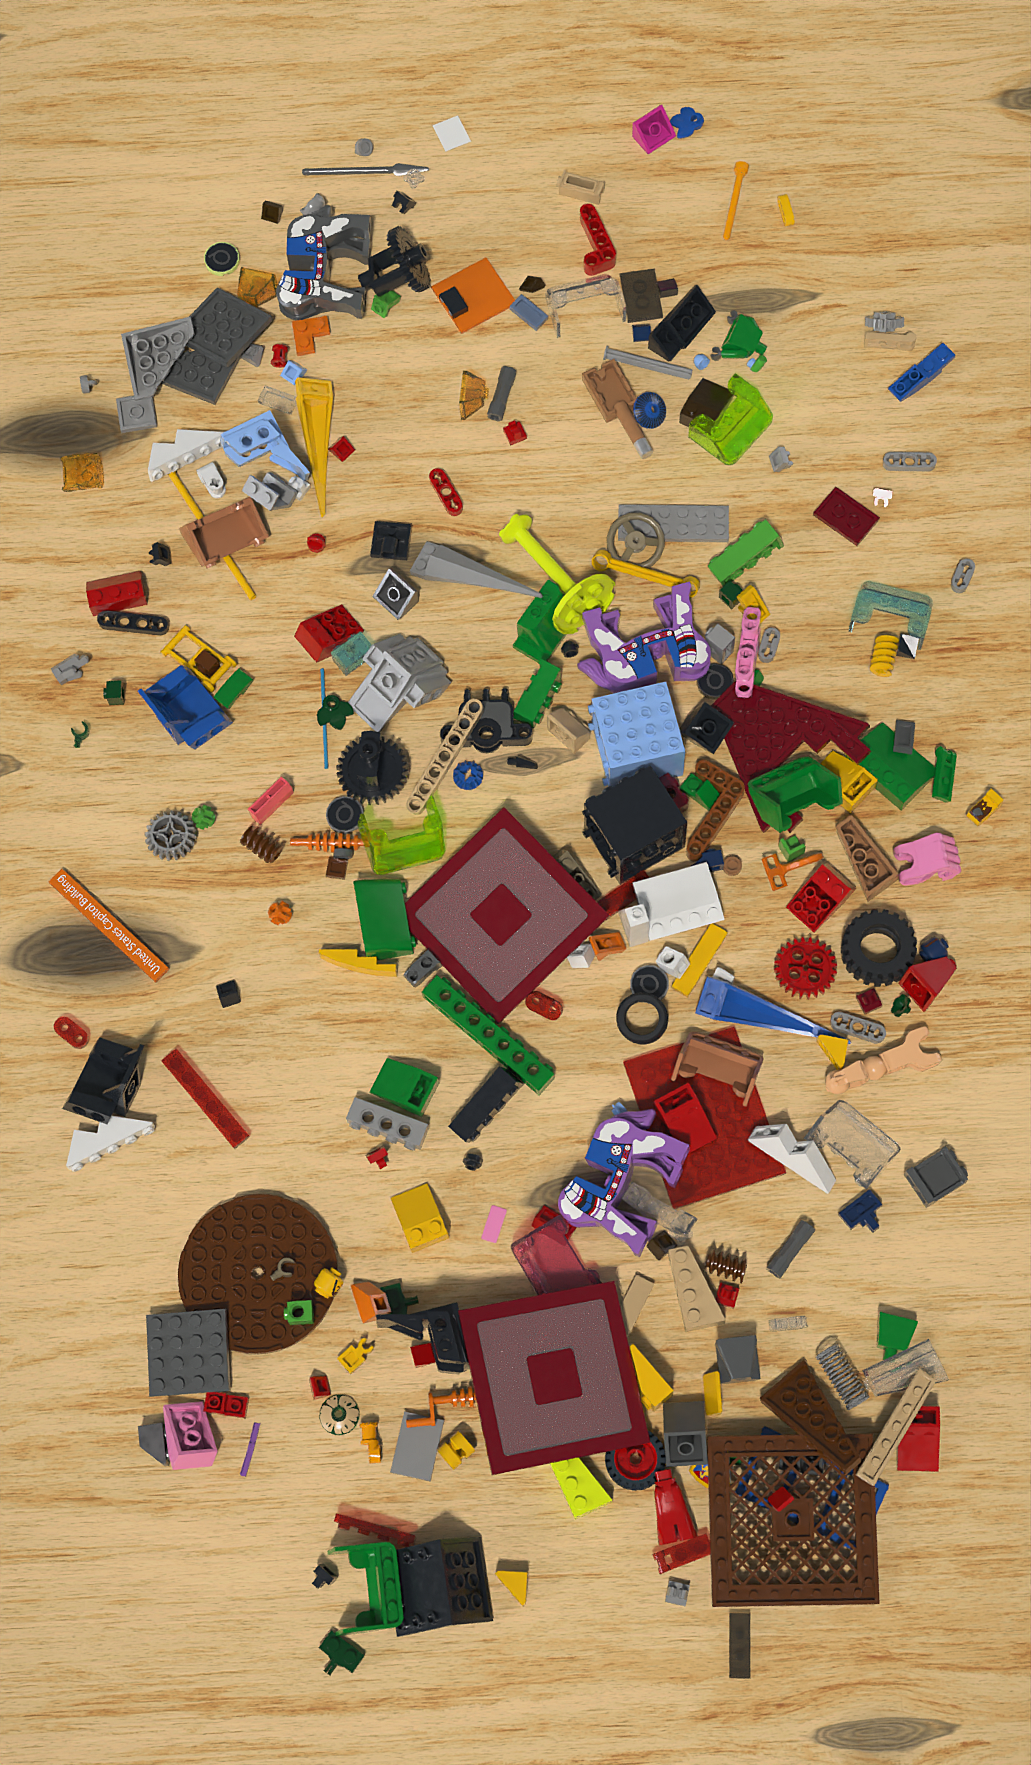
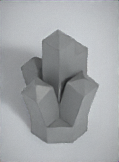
M73 654L52 667L51 671L58 682L63 685L82 676V671L78 668L88 663L89 657L86 655L79 657V655Z

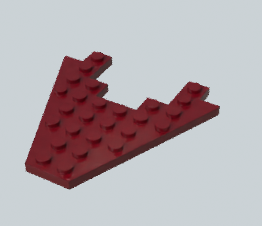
M735 681L711 705L734 722L724 740L739 777L744 783L745 792L763 833L771 826L762 820L748 790V782L780 767L803 742L818 754L832 741L857 765L871 753V750L859 740L870 728L868 723L754 685L752 695L749 698L738 697L735 693ZM742 685L739 687V690L746 692L749 690V687ZM797 812L787 816L792 821V826L787 830L789 833L803 821V818Z

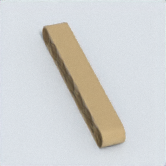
M471 699L466 703L408 798L406 807L412 814L419 815L425 810L481 718L484 707L478 699ZM473 704L480 706L479 711L476 713L470 712V707ZM463 720L470 722L467 729L460 728V723ZM454 736L460 738V742L457 745L450 744V740ZM444 752L450 754V758L446 762L440 759L441 754ZM435 768L440 770V775L437 778L431 777L430 774ZM429 785V793L422 794L421 787ZM419 801L420 808L418 810H412V802Z

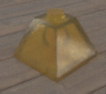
M241 267L237 292L238 298L254 307H258L277 297L276 289L278 284L276 275Z
M463 370L459 406L461 420H466L484 406L485 399L489 398V388H486L485 380Z

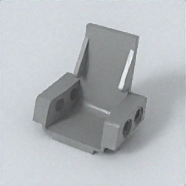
M401 634L372 644L362 660L372 670L348 703L352 706L353 711L374 731L380 733L407 702L413 708L435 700L444 693L452 682L446 677L447 670L442 666L443 661L419 638L413 639L409 636L405 639Z

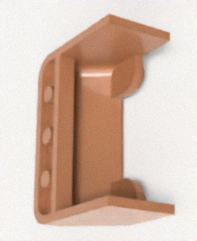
M690 1032L679 1053L671 1080L675 1081L678 1073L685 1078L695 1076L696 1072L733 1085V1091L737 1096L745 1098L743 1106H747L764 1058L762 1055L699 1032Z

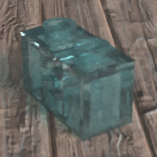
M362 632L353 634L348 638L347 642L333 649L331 652L332 660L343 674L347 676L365 663L362 658L372 645Z

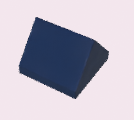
M650 323L632 325L633 342L649 341V334L651 333Z

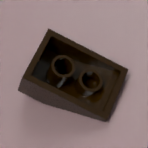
M702 378L685 402L680 412L679 423L713 437L735 395V391Z

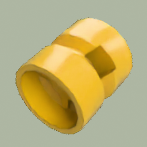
M457 1431L450 1437V1442L442 1444L437 1451L448 1465L455 1470L462 1463V1458L467 1459L475 1452V1449Z

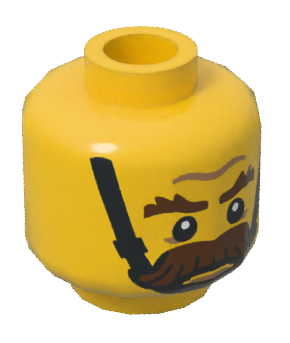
M333 1267L330 1270L322 1269L314 1281L315 1291L327 1299L329 1296L335 1297L344 1283L340 1277L342 1273Z

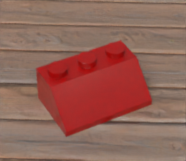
M141 571L86 582L89 608L93 616H98L102 611L116 612L147 605Z

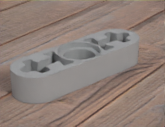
M889 452L884 456L883 467L888 471L929 472L935 468L937 458L932 453ZM911 458L915 463L907 465L905 459ZM889 459H893L894 463L890 464ZM926 459H929L930 465H927Z
M843 1012L834 1013L830 1020V1025L835 1031L871 1043H881L886 1036V1030L882 1025ZM840 1017L842 1018V1022L847 1024L848 1020H851L849 1030L846 1029V1024L841 1023L840 1026L836 1025L837 1022L834 1021V1019L838 1020V1018ZM855 1023H860L863 1025L864 1030L857 1033L853 1030L852 1026ZM867 1026H869V1031L875 1032L876 1030H879V1034L882 1036H878V1038H875L874 1034L871 1032H868V1036L864 1034L866 1033Z

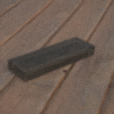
M729 1613L730 1679H750V1614Z

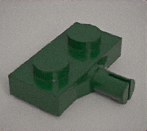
M400 1283L380 1288L386 1294L391 1309L389 1314H407V1306L419 1304L417 1295L405 1298Z
M330 1631L319 1647L331 1660L323 1670L329 1676H331L337 1666L343 1667L353 1674L365 1657V1655L341 1637L336 1636L333 1631Z

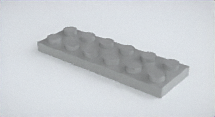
M619 505L618 518L628 513H643L651 516L660 524L665 542L729 541V506ZM641 520L629 521L635 531L642 532L645 537L657 539L654 529L648 523ZM623 525L618 528V541H625L627 532Z

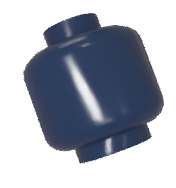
M933 936L920 945L921 951L919 954L924 962L947 957V948L949 946L943 938L939 939Z

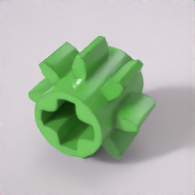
M206 805L199 806L192 813V821L196 823L195 827L204 830V828L211 827L214 824L215 814L211 811V807Z

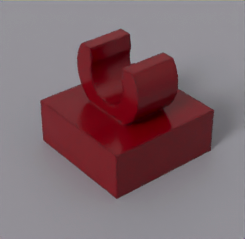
M874 988L856 996V1000L864 1015L883 1006Z

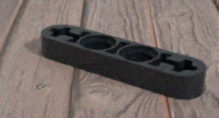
M102 611L97 616L99 626L105 630L158 636L165 635L169 630L167 620L158 616L114 611ZM108 617L109 620H107L106 623H103V620H105V618ZM126 618L129 620V623L126 626H121L119 621ZM144 620L147 622V625L144 628L137 627L139 621ZM160 623H163L164 627L158 629L157 626H159Z

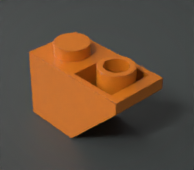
M369 1281L351 1285L363 1323L376 1321V1315L391 1313L386 1294Z

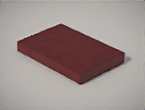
M837 487L830 492L813 512V516L856 546L860 544L880 519L876 514Z

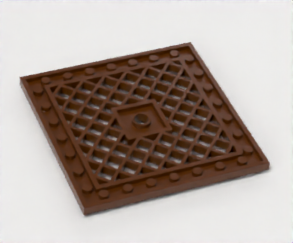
M872 1433L846 1434L861 1458V1462L852 1469L853 1483L846 1477V1474L839 1471L833 1463L800 1435L707 1436L712 1607L880 1604L875 1485L872 1486L855 1475L873 1446ZM764 1456H777L771 1464L763 1458ZM783 1456L798 1457L790 1464ZM804 1456L818 1457L810 1463ZM729 1457H736V1458L729 1464ZM742 1457L756 1458L749 1465ZM821 1458L829 1465L823 1474L814 1467ZM759 1459L767 1466L761 1475L752 1468ZM780 1459L788 1466L781 1475L773 1468ZM800 1459L809 1466L802 1474L793 1467ZM738 1460L747 1467L740 1475L731 1468ZM811 1469L820 1476L813 1484L805 1478V1475ZM831 1469L840 1475L834 1484L825 1477ZM729 1470L733 1475L737 1477V1479L731 1485L729 1481ZM749 1470L758 1477L750 1486L742 1479ZM769 1470L778 1476L772 1485L763 1479ZM790 1470L799 1476L792 1485L783 1478ZM822 1479L830 1486L823 1495L815 1488ZM843 1479L851 1486L844 1495L836 1488ZM760 1480L768 1487L761 1496L753 1489ZM782 1480L789 1487L787 1491L789 1493L793 1491L799 1498H794L783 1510L777 1512L764 1498L770 1491L774 1493L776 1491L774 1487ZM801 1480L810 1487L803 1495L794 1488ZM739 1481L748 1488L741 1496L732 1490ZM812 1490L820 1497L814 1505L813 1498H806ZM832 1490L841 1497L834 1506L826 1499ZM750 1491L758 1498L751 1507L743 1500ZM852 1491L854 1505L846 1498ZM730 1492L737 1498L731 1507ZM822 1501L831 1507L824 1516L816 1510ZM843 1501L852 1507L845 1516L836 1509ZM740 1502L748 1509L741 1518L733 1511ZM760 1502L769 1509L762 1517L754 1511V1508ZM833 1511L842 1518L835 1527L827 1520ZM814 1512L821 1518L815 1526ZM853 1512L855 1526L847 1519ZM750 1513L759 1519L752 1528L743 1521ZM770 1513L772 1528L764 1521ZM792 1513L798 1516V1523L794 1526H790L787 1523V1517ZM731 1514L738 1520L732 1528ZM823 1522L832 1529L825 1538L817 1531ZM844 1522L852 1528L846 1537L837 1530ZM741 1523L749 1530L742 1539L733 1532ZM761 1523L770 1530L762 1539L754 1532ZM814 1533L822 1540L815 1548L807 1542L815 1541ZM834 1533L842 1539L836 1548L827 1541ZM854 1533L855 1547L848 1541ZM731 1534L739 1541L733 1549L731 1546ZM751 1534L760 1541L753 1549H750L744 1543ZM771 1534L773 1542L780 1541L774 1549L765 1542ZM786 1541H800V1543L793 1549ZM824 1543L833 1550L826 1559L817 1552ZM845 1543L853 1549V1552L847 1558H844L838 1552ZM762 1544L770 1551L763 1560L755 1553ZM783 1544L791 1551L784 1560L776 1553ZM803 1544L812 1551L805 1559L797 1553ZM741 1545L749 1551V1554L743 1560H740L734 1554ZM814 1554L823 1561L816 1570L807 1563ZM835 1554L843 1560L837 1569L828 1563ZM855 1554L856 1568L849 1562ZM752 1555L760 1562L753 1571L745 1564ZM772 1555L781 1562L774 1571L766 1564ZM793 1555L802 1562L795 1570L786 1563ZM732 1556L739 1562L733 1571ZM846 1564L854 1571L847 1580L839 1573ZM804 1565L813 1572L805 1581L797 1574ZM825 1565L833 1571L827 1580L818 1574ZM742 1566L750 1573L743 1582L735 1575ZM762 1566L771 1573L764 1582L756 1575ZM783 1566L792 1572L785 1581L776 1574ZM837 1575L844 1583L830 1582ZM775 1576L782 1584L767 1583ZM794 1576L802 1582L799 1584H788ZM817 1576L823 1583L809 1582ZM857 1576V1583H850ZM732 1577H733L740 1585H733V1579H732ZM754 1577L760 1584H747V1582Z

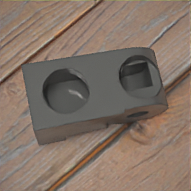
M427 950L404 973V977L413 987H417L435 970L437 971L441 968L442 965Z

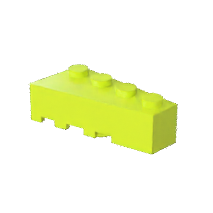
M579 1458L550 1463L575 1520L612 1503L610 1496Z

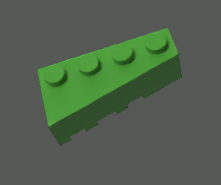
M766 519L755 524L752 531L744 533L740 536L737 543L729 545L723 554L719 557H714L709 562L708 568L722 586L741 576L745 568L750 569L756 566L758 559L761 557L768 558L772 555L771 551L776 547L778 549L784 547L780 536Z

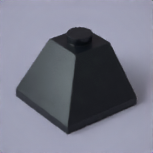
M703 702L687 716L679 730L680 734L687 740L714 754L734 722L706 702Z

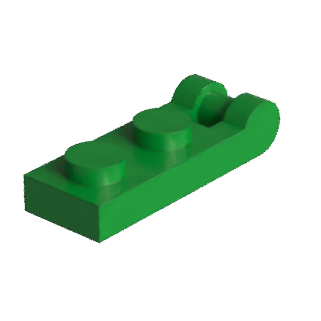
M940 746L935 751L937 762L932 797L946 803L951 802L957 754L951 750L947 751L946 748Z

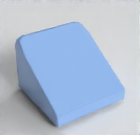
M288 360L280 376L296 385L295 380L297 377L302 378L307 369L295 361Z

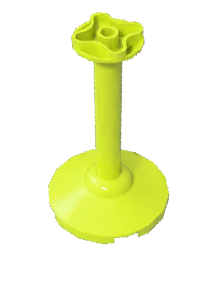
M513 515L507 526L500 531L499 536L505 544H512L518 541L565 593V596L555 608L552 618L553 625L557 631L562 634L578 632L576 628L584 625L582 612L601 608L603 614L614 598L612 593L613 585L616 586L614 580L606 574H595L576 584L529 533L528 530L532 524L531 517L528 515Z

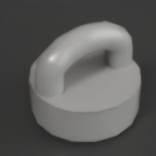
M361 138L356 142L355 154L369 156L372 153L373 145L369 139Z
M87 375L79 377L82 393H90L89 387L95 386L97 381H88Z

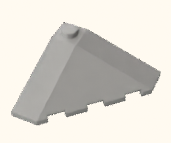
M191 317L121 334L135 401L153 397L161 381H164L170 372V368L175 360L179 359L185 350V345L195 335Z

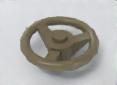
M628 513L619 517L610 526L607 534V550L612 558L629 563L628 560L631 555L643 551L646 546H657L655 553L649 560L634 565L649 568L661 558L665 547V537L660 524L651 516L643 513ZM641 520L648 523L654 529L657 539L645 537L642 532L635 531L629 521ZM623 525L627 532L625 537V547L627 549L622 557H619L614 548V536L617 529Z

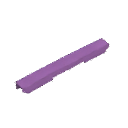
M254 1422L249 1445L240 1475L244 1477L247 1476L260 1423Z

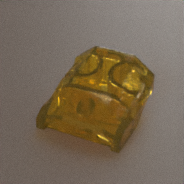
M98 453L73 454L60 457L63 465L64 487H62V490L64 492L93 488L102 489L104 485V471Z

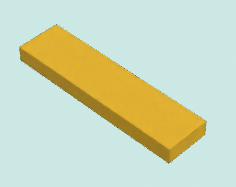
M713 923L710 924L688 959L690 965L680 979H675L671 988L689 997L728 935V932Z

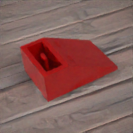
M341 604L300 622L294 637L313 660L318 663L331 657L362 634L364 630Z
M829 863L822 864L786 908L815 933L845 903L856 888Z
M689 1083L654 1101L653 1107L670 1137L690 1146L688 1154L717 1139Z
M921 1406L897 1447V1471L939 1472L940 1406Z

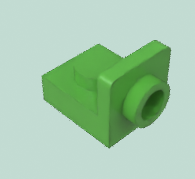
M392 290L380 297L374 295L371 310L385 318L387 317L388 310L400 302L401 296Z

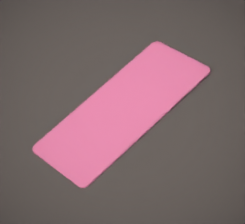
M494 1205L491 1206L481 1239L493 1243L497 1242L507 1212L506 1209Z

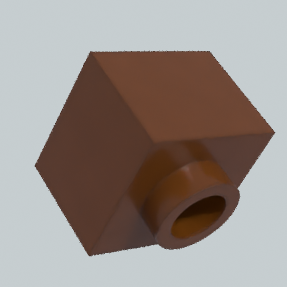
M204 649L194 659L196 669L210 678L220 668L218 660Z

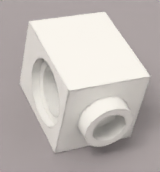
M667 946L659 953L655 961L660 969L678 979L682 977L690 965L684 954Z

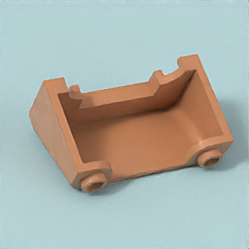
M251 497L179 528L181 535L201 567L206 566V569L216 565V560L252 544L255 547L264 544L263 539L269 537Z

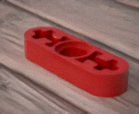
M439 468L433 469L429 473V480L447 513L451 516L460 515L463 511L461 499L445 472ZM435 475L441 478V485H439V481L434 478ZM447 488L451 490V493L448 496H443L441 494V491L443 489ZM450 500L457 506V509L451 508Z

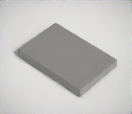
M404 1411L390 1473L431 1482L444 1420L435 1418V1426L407 1428V1419L427 1418V1416Z

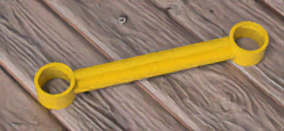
M598 550L591 561L592 566L598 571H605L609 568L669 587L690 581L696 590L691 591L689 598L694 597L700 588V582L695 577L688 576L681 579L612 558L611 554L606 550ZM596 557H604L607 560V564L602 565L598 563Z

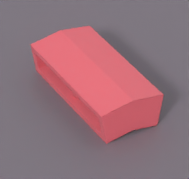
M280 777L248 808L252 818L259 825L294 793L289 782Z

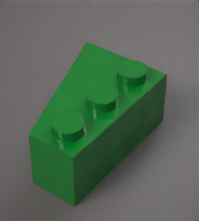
M540 659L538 663L540 669L536 675L531 676L530 680L532 682L528 689L524 690L514 710V719L530 725L533 729L536 724L541 723L544 717L543 712L546 708H550L553 702V695L555 693L558 694L562 687L561 668L543 659Z

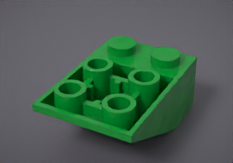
M387 1058L369 1093L417 1116L423 1117L439 1085V1079L419 1068Z

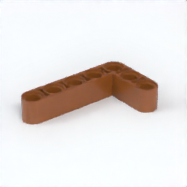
M700 760L696 763L695 776L703 782L709 780L721 795L687 844L686 856L692 862L700 860L702 853L708 850L743 798L745 789L744 783L740 779L708 760ZM705 768L708 772L700 773L699 769ZM722 778L724 782L717 783L715 779ZM739 788L740 792L734 793L731 789ZM728 803L730 807L724 808L721 804ZM718 818L720 822L713 823L711 819ZM708 833L710 837L702 838L701 834ZM692 848H698L700 852L694 854L690 850Z

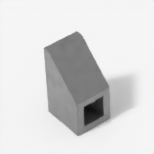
M163 1423L138 1426L140 1447L162 1465L169 1466L170 1458L167 1449L165 1425Z

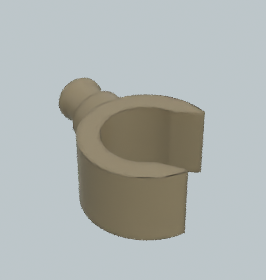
M291 1258L280 1260L278 1270L270 1275L271 1279L275 1281L282 1276H293L291 1273L283 1272L282 1266L287 1262L295 1263L294 1260Z

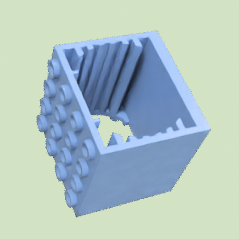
M666 682L592 698V705H588L589 713H592V723H588L590 731H594L606 776V778H602L604 786L614 787L624 777H631L640 768H647L649 766L652 767L658 778L669 773L671 778L683 776L685 748Z

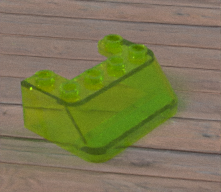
M736 373L728 381L727 387L729 392L737 398L721 416L714 421L707 415L701 414L689 423L688 438L725 465L735 464L773 421V413L758 389Z

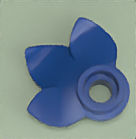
M691 107L681 108V114L673 116L670 120L672 126L679 128L677 138L679 139L691 136L694 130H699L704 123L702 114L695 113Z

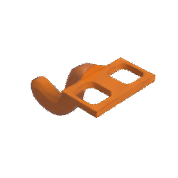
M819 852L788 864H780L777 854L762 858V862L771 888L775 891L788 886L784 877L787 872L822 860L824 857ZM770 857L774 859L776 865L774 869H770L767 859ZM774 876H780L782 886H775Z

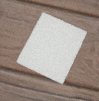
M458 116L433 125L445 152L471 142Z

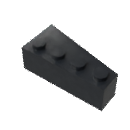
M499 1066L448 1127L465 1142H474L480 1136V1131L493 1121V1117L505 1107L506 1103L524 1084L508 1069Z

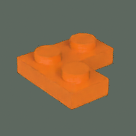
M327 316L292 321L297 356L314 354L313 338L330 335Z

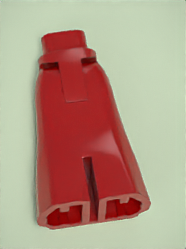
M671 1469L655 1472L657 1480L655 1485L657 1486H655L654 1497L658 1545L697 1537L698 1535L687 1509L683 1493L676 1482V1478H673Z

